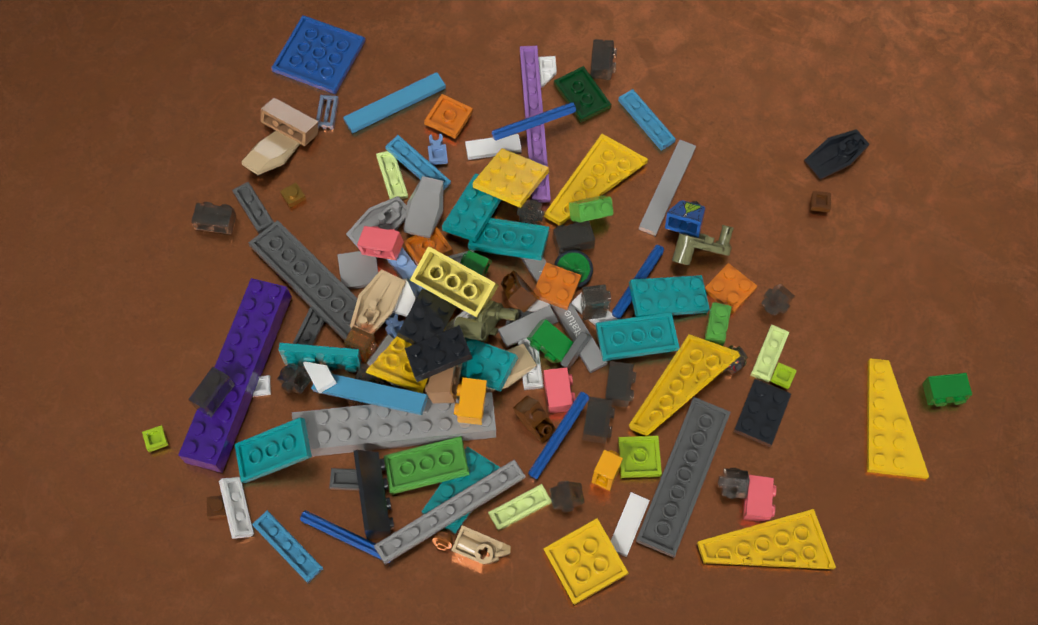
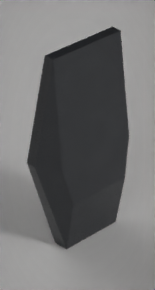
M855 129L828 137L804 159V162L821 180L850 166L870 144Z

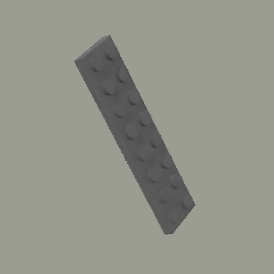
M278 220L248 242L249 246L347 344L361 334L350 328L358 298Z
M693 397L636 542L673 558L675 557L731 413L730 411Z

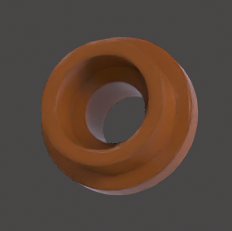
M438 532L433 537V543L438 549L447 550L452 548L453 537L450 534Z

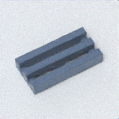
M320 95L316 117L318 128L323 127V129H327V127H330L331 130H334L339 102L338 96ZM327 100L324 122H321L324 101ZM334 100V101H333V107H332L331 118H330V123H329V122H328V118H329V112H330V107H331V101Z

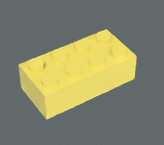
M429 246L410 278V281L477 318L491 301L499 286Z

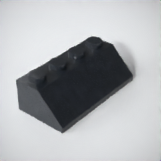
M353 450L366 539L372 540L388 537L391 535L390 530L394 529L393 517H388L391 503L390 497H385V490L389 489L387 478L382 477V471L385 470L384 458L380 459L379 452Z

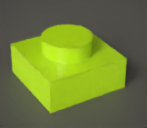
M778 362L770 382L789 389L797 370Z
M162 425L142 432L148 452L169 446Z

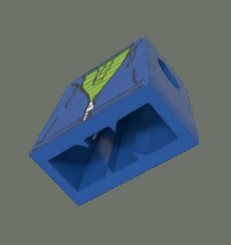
M679 201L667 212L665 229L699 238L705 207L697 201Z

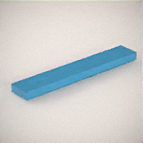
M436 72L344 116V121L353 134L445 89L446 85Z
M335 374L332 375L337 384L322 392L327 395L418 415L423 414L428 400L427 394ZM313 383L311 389H312L314 392H318L317 389H316V387H315V385H314V383Z

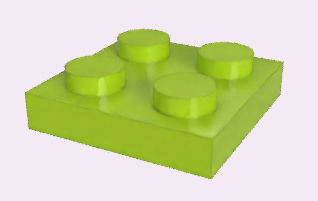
M658 436L618 437L619 455L623 458L620 467L621 478L661 477Z

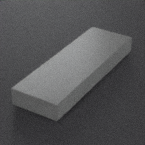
M550 305L499 328L498 332L506 347H509L526 339L540 320L546 319L552 325L558 324V320Z

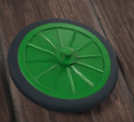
M578 250L563 252L554 263L555 266L581 275L577 288L587 284L593 274L591 259L585 253Z

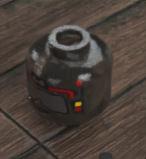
M731 345L728 348L738 351L740 357L723 371L726 372L728 370V372L734 374L746 366V359L748 357L740 346Z

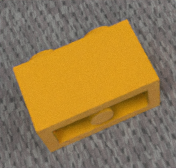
M463 378L462 384H458L457 396H460L459 403H455L454 415H457L458 422L482 425L487 380Z
M604 450L594 470L591 483L610 491L620 470L623 458L615 451Z

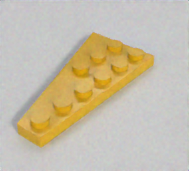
M601 134L544 213V217L559 226L570 219L569 202L602 196L648 163V159Z
M398 336L394 338L366 371V373L418 393H423L428 379L416 381L405 348L413 344Z
M688 334L630 422V429L648 436L740 357L739 352Z
M869 358L867 373V472L927 479L929 474L889 360Z
M814 509L697 542L703 563L815 569L836 568Z

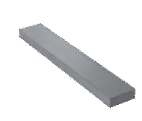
M679 140L641 221L639 230L656 236L694 154L695 145Z

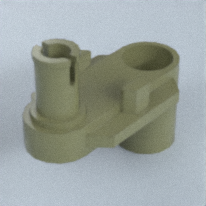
M722 225L719 240H716V242H714L715 238L700 233L699 238L679 233L672 261L690 265L695 248L730 256L732 246L729 243L734 227Z
M491 300L476 320L457 317L454 327L460 325L465 338L484 342L489 335L496 336L498 328H495V326L501 319L518 320L519 310L504 308L502 303Z

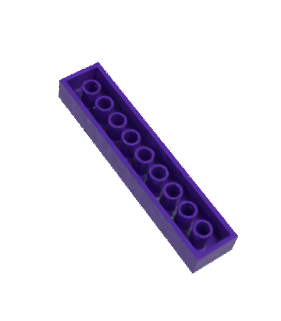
M253 278L250 279L178 454L185 463L223 473L253 397V392L256 389L259 377L262 374L292 298L286 286Z

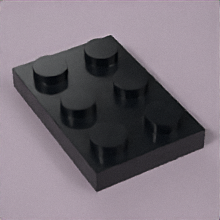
M422 288L397 336L414 345L442 333L456 306Z
M460 325L405 348L417 382L473 359Z
M754 379L733 432L771 447L791 393Z

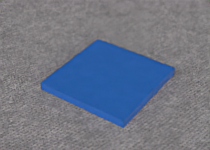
M302 15L271 69L272 72L336 94L366 40L363 36Z

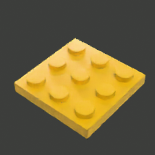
M501 148L474 180L473 188L521 208L549 173V167Z
M598 518L543 548L574 605L629 574Z

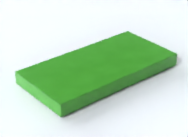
M462 436L384 455L391 495L470 475Z

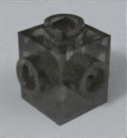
M527 199L521 208L518 207L517 215L519 216V222L538 225L539 221L542 222L545 211H542L543 203H539L534 199Z
M779 284L773 289L770 288L763 295L765 299L761 304L771 315L784 314L791 307L789 303L795 295L782 284Z
M288 364L280 371L277 380L282 383L281 387L288 393L292 391L301 394L310 383L311 378L303 366Z
M724 468L722 476L719 475L718 487L721 488L722 496L732 499L736 497L747 499L750 482L748 471L738 468Z
M561 481L557 483L558 486L550 489L553 509H562V512H570L574 510V507L585 503L581 483Z

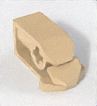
M462 525L451 551L486 565L498 561L499 557L509 555L511 553V546ZM488 548L487 552L490 553V556L482 559L480 551H485Z

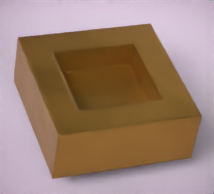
M297 183L280 191L290 208L306 200L304 193Z

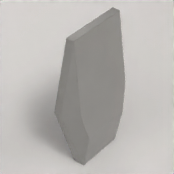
M422 176L407 202L404 233L430 238L443 214V181Z
M398 196L375 205L361 216L346 235L358 248L357 243L364 226H377L381 229L397 230L405 221L407 205Z

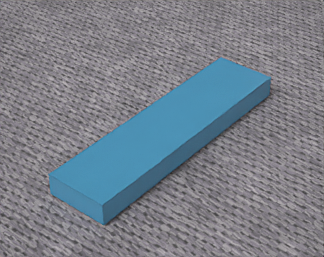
M634 89L619 97L618 101L660 150L665 149L676 141V138Z
M399 135L385 146L389 153L420 180L422 176L442 180L443 191L451 184V180Z
M268 510L252 524L307 583L323 570V567Z

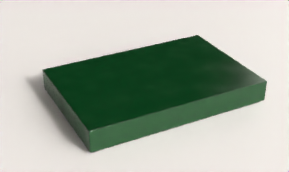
M584 66L554 80L555 87L567 104L574 103L576 107L574 114L581 123L611 108L612 104Z

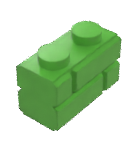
M597 196L569 202L571 221L584 222L613 215L611 197Z
M716 302L712 303L704 340L721 346L724 345L731 306Z

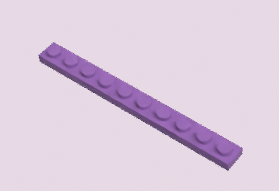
M520 46L525 119L543 113L537 46ZM544 124L526 130L528 159L548 167ZM549 174L546 175L531 194L532 203L551 201Z

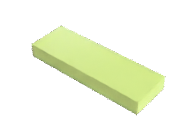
M388 151L377 153L376 157L389 199L397 196L401 200L408 198L397 159Z
M771 324L750 376L769 383L789 331Z
M540 484L491 510L488 514L496 529L500 531L549 505L552 501L543 485Z

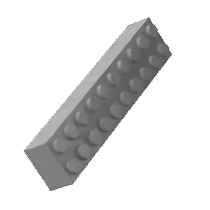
M492 392L486 393L482 425L460 423L457 421V415H454L455 403L433 404L430 399L427 400L422 415L373 404L292 412V420L300 417L305 418L312 456L351 453L353 450L370 451L427 445L462 436L463 441L496 438ZM457 396L456 403H459L460 396Z

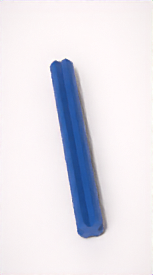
M573 102L495 129L492 131V137L497 141L575 113L576 107Z
M659 244L655 245L634 279H647L664 253V247ZM629 286L612 310V316L617 319L622 317L632 301Z
M582 391L579 393L529 470L528 474L531 477L538 479L588 402L589 395Z
M304 510L301 514L300 520L381 559L374 548L376 543L307 510Z

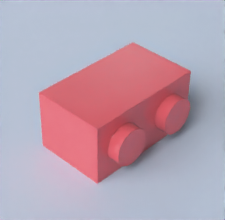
M364 226L357 246L362 255L397 261L404 241L400 232L395 229L387 230L377 226Z
M567 368L544 370L543 379L548 414L567 412L575 401V393L570 390V386H573L572 374H568Z
M748 476L745 483L743 520L768 522L771 517H774L775 505L772 504V499L776 495V485H773L774 478Z

